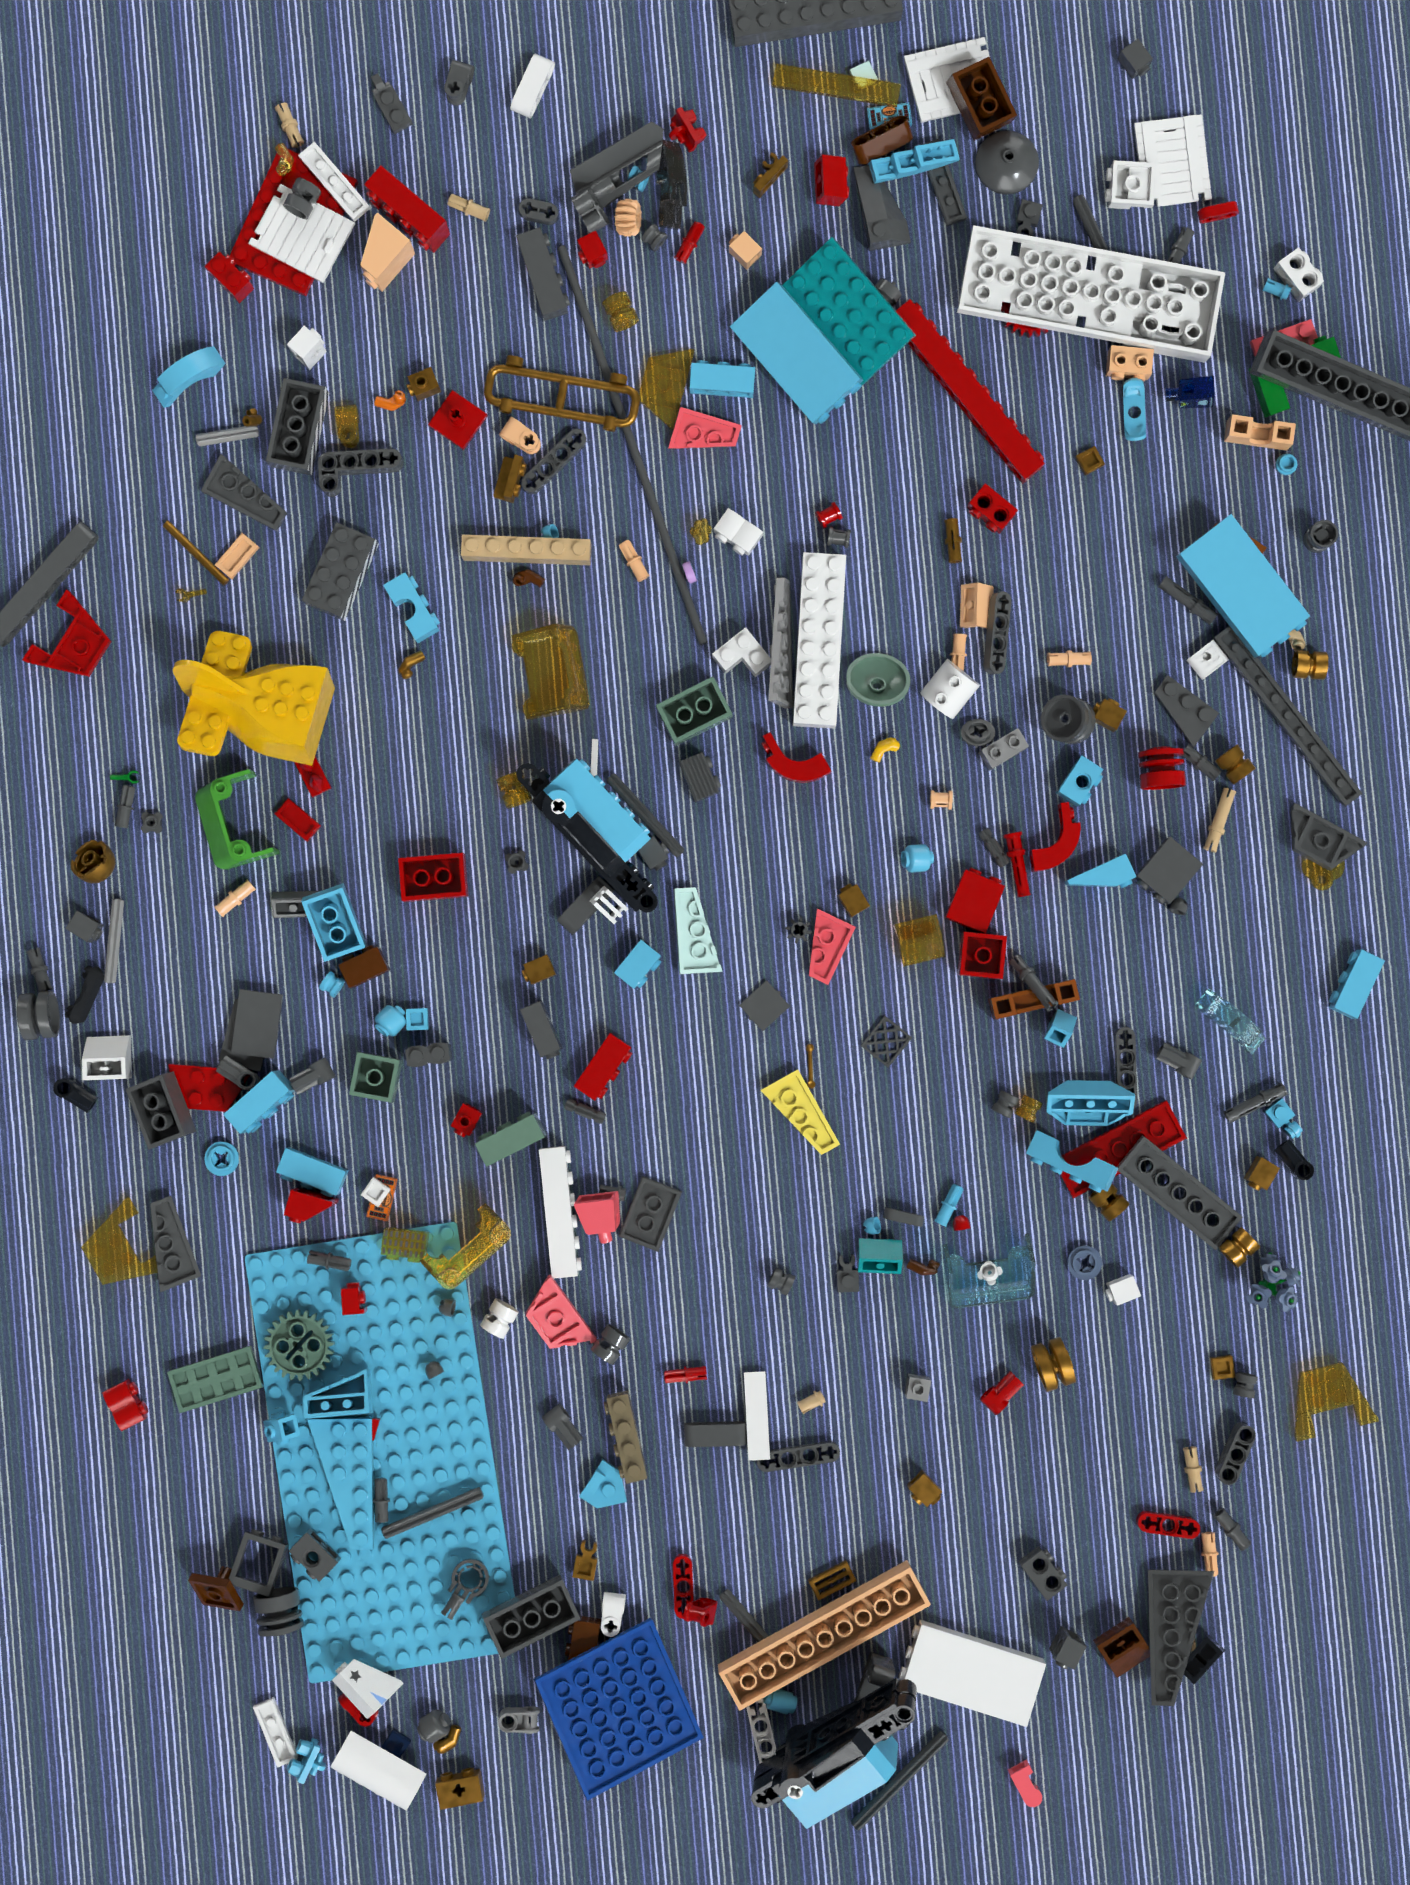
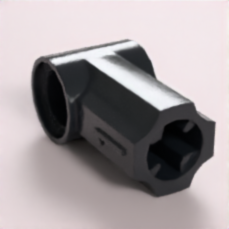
M71 1078L59 1079L53 1086V1091L58 1097L64 1098L86 1113L93 1108L98 1099L96 1095L78 1085ZM63 1082L68 1083L70 1086L67 1094L61 1091V1084Z
M1290 1139L1280 1144L1274 1150L1295 1179L1308 1180L1313 1176V1165L1304 1158ZM1302 1164L1307 1168V1173L1304 1176L1298 1174V1167Z

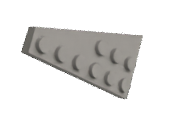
M784 577L776 578V584L774 585L775 607L772 645H770L771 668L768 701L786 709L793 708L790 581Z

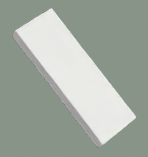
M272 1697L255 1704L253 1709L277 1768L289 1763L291 1759L297 1760L298 1754L275 1698Z

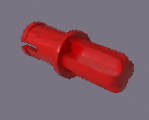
M695 221L686 237L682 238L683 243L674 256L677 261H682V264L687 263L693 249L697 248L696 244L705 229V226L700 222Z
M684 1366V1369L664 1371L665 1383L686 1382L687 1384L688 1381L707 1380L706 1366L686 1368Z

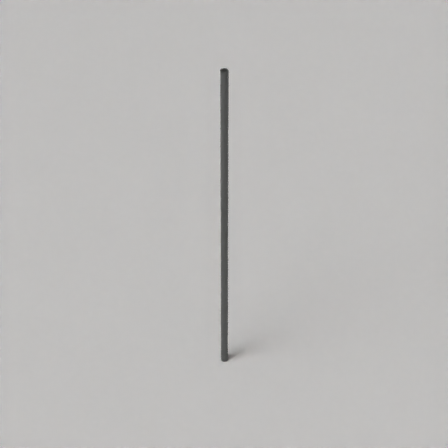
M562 245L558 247L562 263L604 380L609 382L611 371L566 246ZM609 391L618 419L627 418L619 394ZM622 427L699 645H704L708 643L631 427Z

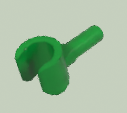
M133 770L124 775H110V780H124L137 784L139 781H132L130 777L132 774H139V772Z

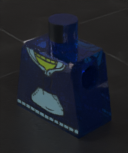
M1214 376L1181 379L1178 382V388H1166V401H1179V408H1210L1214 405Z

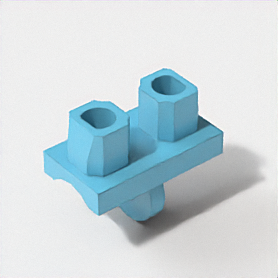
M312 1738L311 1741L300 1739L296 1747V1753L303 1755V1759L301 1762L291 1759L287 1766L288 1773L296 1776L297 1781L302 1784L305 1783L309 1773L315 1776L317 1770L324 1771L326 1768V1764L322 1761L324 1754L319 1753L321 1747L318 1745L319 1741L315 1738Z

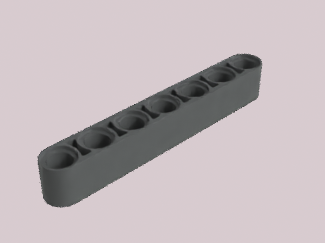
M83 522L78 523L0 611L1 647L11 642L97 543L99 536Z

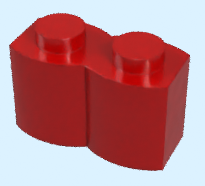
M129 1378L102 1392L104 1400L121 1431L145 1420L149 1412L146 1403L138 1398L139 1390L135 1382H131Z

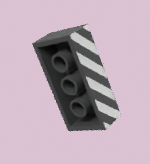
M283 378L266 462L270 467L312 476L329 398V392L325 386Z
M336 522L302 601L312 608L345 621L379 545L377 540Z

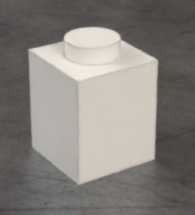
M1131 1274L1106 1283L1108 1288L1105 1290L1109 1302L1113 1301L1117 1306L1141 1297L1134 1276Z

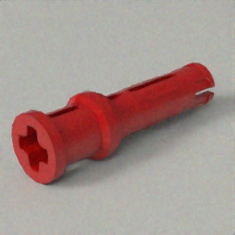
M1022 831L1003 835L1008 848L1006 854L1008 858H1011L1017 898L1031 895L1023 858L1026 851L1022 847Z

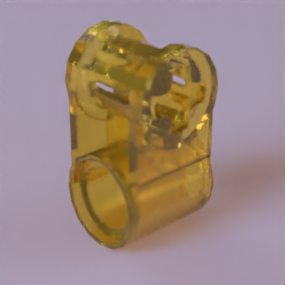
M357 405L335 406L338 437L343 446L353 448L359 443ZM347 433H351L349 439H346Z

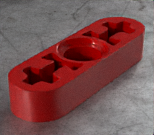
M1143 1511L1136 1518L1137 1526L1146 1533L1194 1539L1200 1533L1199 1523L1191 1517ZM1149 1516L1151 1521L1157 1522V1517H1159L1158 1529H1156L1157 1526L1155 1524H1148L1145 1527L1142 1520H1146V1517ZM1166 1519H1171L1174 1522L1173 1529L1169 1531L1164 1530L1162 1527ZM1180 1520L1182 1526H1189V1523H1191L1195 1529L1188 1533L1186 1529L1179 1528L1178 1521Z
M679 1554L673 1560L674 1611L680 1619H683L684 1613H682L681 1609H678V1607L682 1606V1598L677 1599V1596L686 1597V1605L688 1602L694 1601L692 1560L687 1554ZM684 1559L685 1563L689 1564L685 1566V1575L676 1577V1574L681 1575V1568L676 1564H679L680 1560ZM680 1581H687L690 1588L686 1592H681L678 1590L677 1584Z

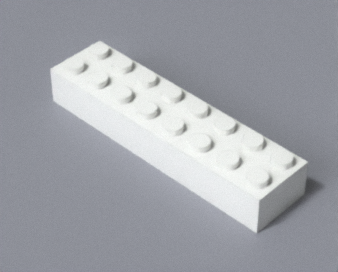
M803 552L792 726L832 729L836 727L846 555Z

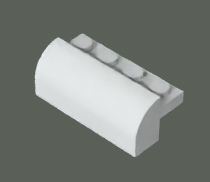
M350 1731L331 1764V1768L340 1774L347 1776L404 1810L408 1809L426 1776V1773L353 1731Z

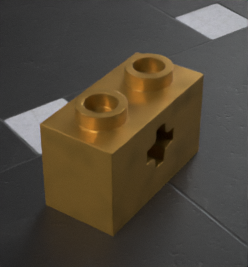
M466 1768L457 1774L446 1772L441 1774L435 1783L440 1810L482 1802L484 1800L485 1792L480 1769ZM460 1784V1787H464L463 1790H460L456 1785Z

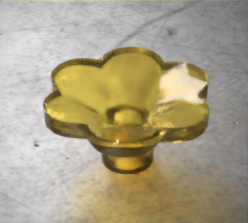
M707 519L696 520L694 527L690 529V534L695 539L696 544L702 545L709 541L711 526L708 525Z

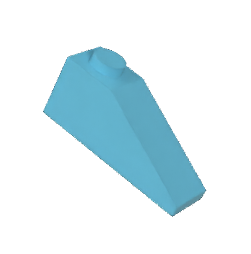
M1123 854L1064 882L1067 886L1115 887L1120 885V888H1124L1132 884L1131 879L1137 876L1127 855Z

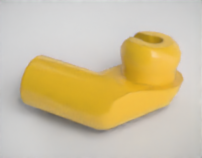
M893 737L879 741L870 759L880 763L884 752L890 750L895 752L900 748L899 741Z

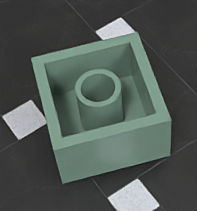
M357 1052L349 1095L389 1103L395 1102L403 1060Z

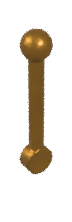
M807 1044L809 1070L807 1086L812 1089L816 1085L813 1081L812 1062L814 1046Z

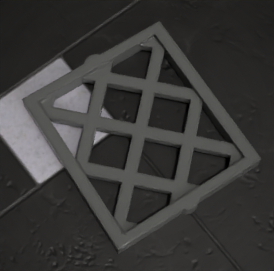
M884 1016L861 1044V1047L873 1055V1058L878 1059L889 1068L912 1037L903 1031L899 1025H896ZM886 1022H890L894 1029L887 1030ZM883 1023L884 1030L876 1031ZM897 1031H901L906 1035V1038L898 1039ZM887 1032H895V1040H888ZM876 1033H884L885 1041H877ZM874 1034V1042H867ZM906 1041L899 1049V1042ZM896 1042V1050L889 1051L888 1043ZM885 1043L886 1051L878 1052L877 1044ZM875 1044V1052H871L867 1045ZM889 1053H896L890 1060ZM879 1054H886L887 1062L881 1060Z

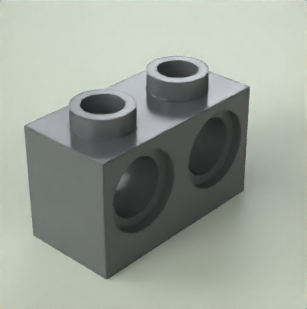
M1038 1546L1018 1562L1046 1601H1048L1068 1586L1064 1580L1067 1576L1060 1566L1055 1568L1051 1563L1054 1558L1047 1549L1043 1551ZM1036 1559H1043L1041 1567H1033V1562ZM1050 1576L1056 1577V1582L1053 1585L1046 1584V1580Z
M1060 1626L1049 1650L1058 1666L1066 1670L1068 1667L1075 1670L1087 1646L1080 1635Z

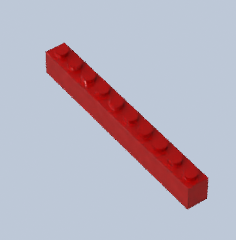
M909 299L899 307L896 312L916 334L907 344L1022 484L1043 468L1045 463L1043 462L1044 457L1038 450L1034 451L1030 446L1029 438L1025 434L1021 435L1016 429L1017 424L1011 417L1007 418L1003 413L1002 405L998 401L994 402L989 396L990 391L984 384L980 385L976 380L975 372L971 368L967 369L963 364V358L958 352H953L949 347L948 339L944 335H939L934 322L931 319L927 320L922 314L923 309L921 306Z

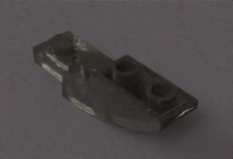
M663 140L656 184L661 185L658 227L677 230L681 229L682 207L687 206L686 169L679 143Z

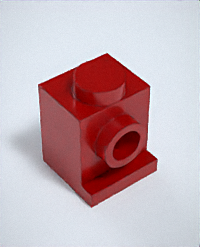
M359 1282L346 1283V1287L341 1289L342 1314L366 1313L367 1307H363V1304L366 1303L365 1291H361Z

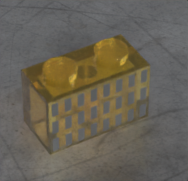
M386 1227L383 1232L381 1255H386V1259L399 1260V1257H406L408 1262L420 1263V1260H424L427 1256L429 1232Z

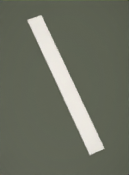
M592 739L591 774L594 777L597 775L598 739Z

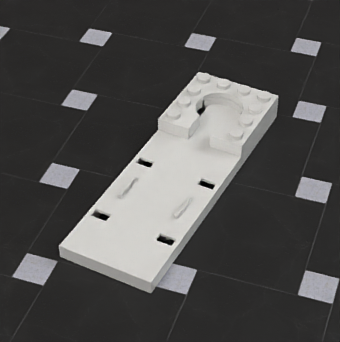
M973 225L957 313L1122 343V346L1154 349L1155 354L1205 363L1212 353L1225 272ZM1013 242L1021 243L1019 257L1011 255ZM1088 256L1096 257L1094 271L1086 269ZM1002 302L1010 303L1009 314L1001 313ZM1078 316L1086 317L1084 328L1076 327ZM1162 325L1179 328V331L1167 332L1162 330Z

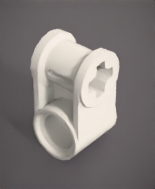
M604 1592L601 1631L605 1636L614 1637L619 1633L624 1614L626 1594ZM610 1620L616 1625L613 1629H609V1625H607Z

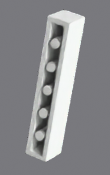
M566 1146L540 1148L539 1157L551 1276L554 1279L578 1276V1271L582 1270L581 1257L577 1258L576 1249H580L579 1236H575L574 1228L578 1227L577 1215H573L572 1206L575 1203V1194L570 1192V1185L573 1184V1173L568 1172V1163H571L570 1150H566Z

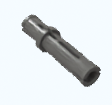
M1168 576L1158 586L1187 607L1191 614H1196L1209 625L1218 615L1217 612L1207 607L1202 599L1198 600Z
M1020 954L1016 955L1015 958L1019 964H1017L1014 958L1009 963L1020 975V980L1028 985L1047 1011L1053 1010L1048 1002L1055 1008L1058 1005V1001L1054 999L1035 975V970L1027 965Z
M1281 1082L1266 1091H1259L1258 1095L1223 1112L1227 1121L1231 1124L1261 1107L1270 1106L1275 1100L1288 1095V1092Z

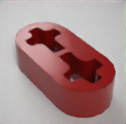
M1231 201L1204 207L1198 210L1197 214L1200 223H1209L1234 217L1239 214L1237 202Z

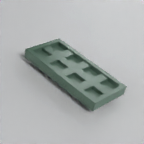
M251 1345L167 1372L179 1414L264 1387Z

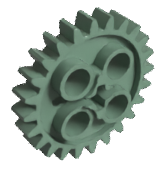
M298 1309L295 1312V1316L291 1311H288L287 1318L284 1315H280V1322L276 1320L272 1322L275 1329H267L271 1336L264 1337L269 1344L263 1348L270 1350L265 1355V1357H272L273 1359L270 1361L269 1366L277 1365L274 1372L281 1369L283 1370L282 1377L290 1374V1380H293L297 1375L299 1381H301L304 1375H306L308 1380L311 1379V1372L316 1376L319 1375L318 1367L322 1370L326 1369L324 1362L329 1363L332 1360L327 1355L334 1353V1350L330 1349L329 1346L334 1345L335 1342L329 1341V1338L334 1333H327L326 1330L330 1325H322L324 1318L317 1321V1313L309 1317V1310H306L301 1315V1311ZM296 1324L303 1327L304 1332L302 1335H297L294 1332ZM310 1330H312L313 1334L302 1344V1348L298 1349L292 1355V1357L289 1360H287L286 1356L297 1346V1343L301 1341ZM311 1339L318 1340L320 1344L319 1349L311 1348ZM283 1340L289 1344L288 1351L280 1349V1341ZM296 1355L304 1357L305 1364L303 1366L295 1362Z

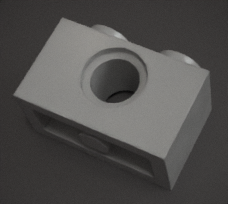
M1019 728L982 749L979 755L990 771L1024 751L1029 745Z

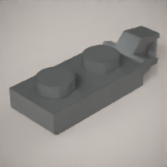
M378 73L373 75L371 79L375 86V89L372 90L374 99L393 133L397 134L413 125L393 86L389 82L383 83Z

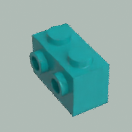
M859 1238L857 1252L858 1272L901 1274L903 1263L902 1240Z

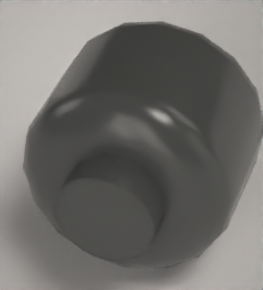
M435 1709L419 1720V1726L417 1727L419 1736L424 1741L435 1743L449 1734L450 1718L440 1710Z

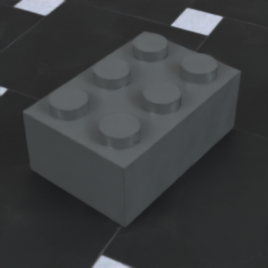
M174 1071L161 1074L125 1089L148 1150L197 1132Z

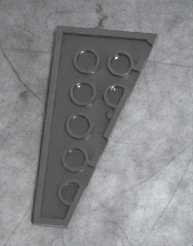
M1148 1570L1151 1701L1154 1706H1175L1215 1571Z

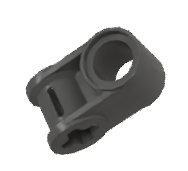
M452 60L444 86L447 100L450 104L458 106L465 101L474 76L475 68L473 65Z

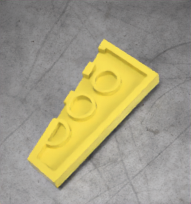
M798 1069L761 1089L763 1094L821 1155L840 1145Z

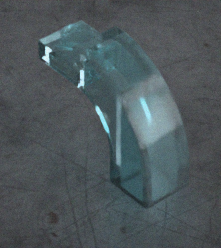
M1209 988L1195 1003V1006L1204 1016L1225 1029L1251 1055L1266 1039L1261 1034V1030L1247 1016Z

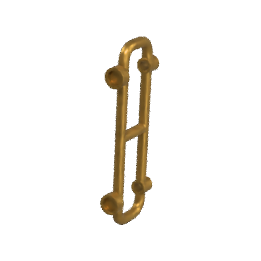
M508 355L505 365L493 366L486 376L484 396L491 405L500 407L499 412L512 414V409L602 424L603 430L615 432L616 427L622 428L632 425L638 415L640 396L633 387L626 385L627 376L623 374L611 373L609 382L522 368L523 358ZM498 373H506L559 382L555 408L514 401L508 398L494 397L492 390L495 376ZM568 384L628 394L631 397L628 417L618 419L613 416H601L564 409Z

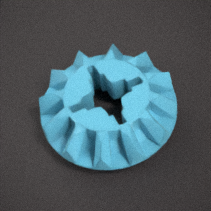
M216 1142L205 1153V1165L214 1175H229L236 1170L239 1164V1153L235 1146L228 1142ZM228 1152L225 1158L228 1164L222 1162L216 1165L219 1160L217 1154L223 1155Z

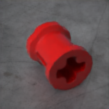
M832 502L830 507L815 512L823 529L827 528L829 523L837 519H843L835 502Z

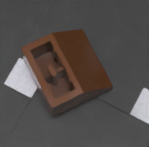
M1130 1617L1093 1640L1117 1678L1150 1657V1648Z

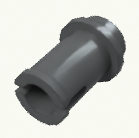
M600 1185L599 1193L618 1191L619 1203L620 1201H625L626 1188H622V1186Z

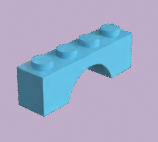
M1036 1130L1026 1154L1031 1156L1030 1161L1041 1166L1043 1162L1051 1165L1049 1170L1060 1175L1064 1171L1070 1174L1069 1179L1079 1184L1083 1180L1090 1184L1088 1188L1101 1193V1190L1108 1192L1118 1171L1117 1167L1096 1157L1085 1165L1074 1166L1068 1164L1061 1155L1060 1141Z

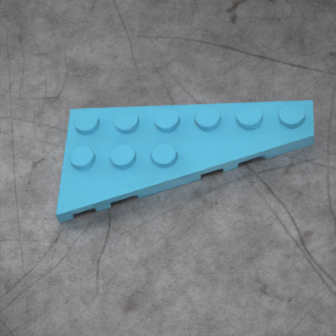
M373 1417L307 1419L351 1550H373Z

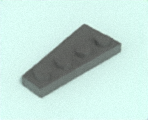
M220 454L201 492L278 532L287 512L227 458Z
M168 1196L150 1203L160 1292L201 1277V1273L172 1197Z

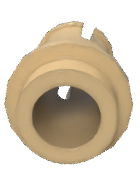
M815 1390L813 1391L814 1394L797 1402L803 1414L819 1405L823 1406L826 1400L821 1391L816 1392Z

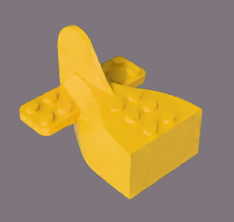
M214 631L210 634L201 663L192 660H179L175 662L173 674L182 691L190 697L177 738L178 745L182 750L207 756H216L221 751L228 730L247 747L260 754L313 765L335 690L328 668L310 665L271 664L245 673L252 651L250 639L246 636L223 631Z

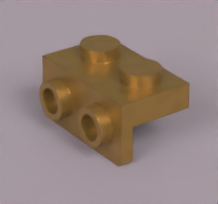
M514 455V459L509 457L503 458L493 494L494 498L514 503L515 497L519 496L521 490L520 478L521 476L524 477L527 464H525L522 456Z

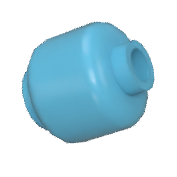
M925 844L908 845L901 852V864L903 868H906L911 873L925 872L934 862V854Z
M386 1005L375 1016L376 1024L374 1026L385 1037L395 1036L406 1025L404 1017L406 1013L398 1005L395 1007Z

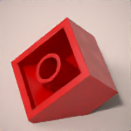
M297 1187L290 1190L284 1216H288L289 1221L301 1223V1221L304 1222L337 1204L339 1199Z

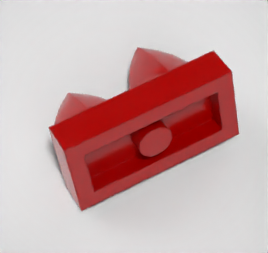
M316 755L312 766L294 762L312 798L332 789Z

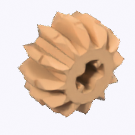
M625 199L618 201L616 204L614 217L616 231L619 235L631 237L636 236L640 232L642 211L637 200Z

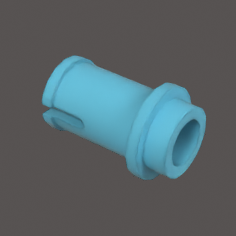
M1268 278L1262 291L1280 297L1279 300H1282V298L1287 300L1291 287L1288 286L1289 284L1284 285Z

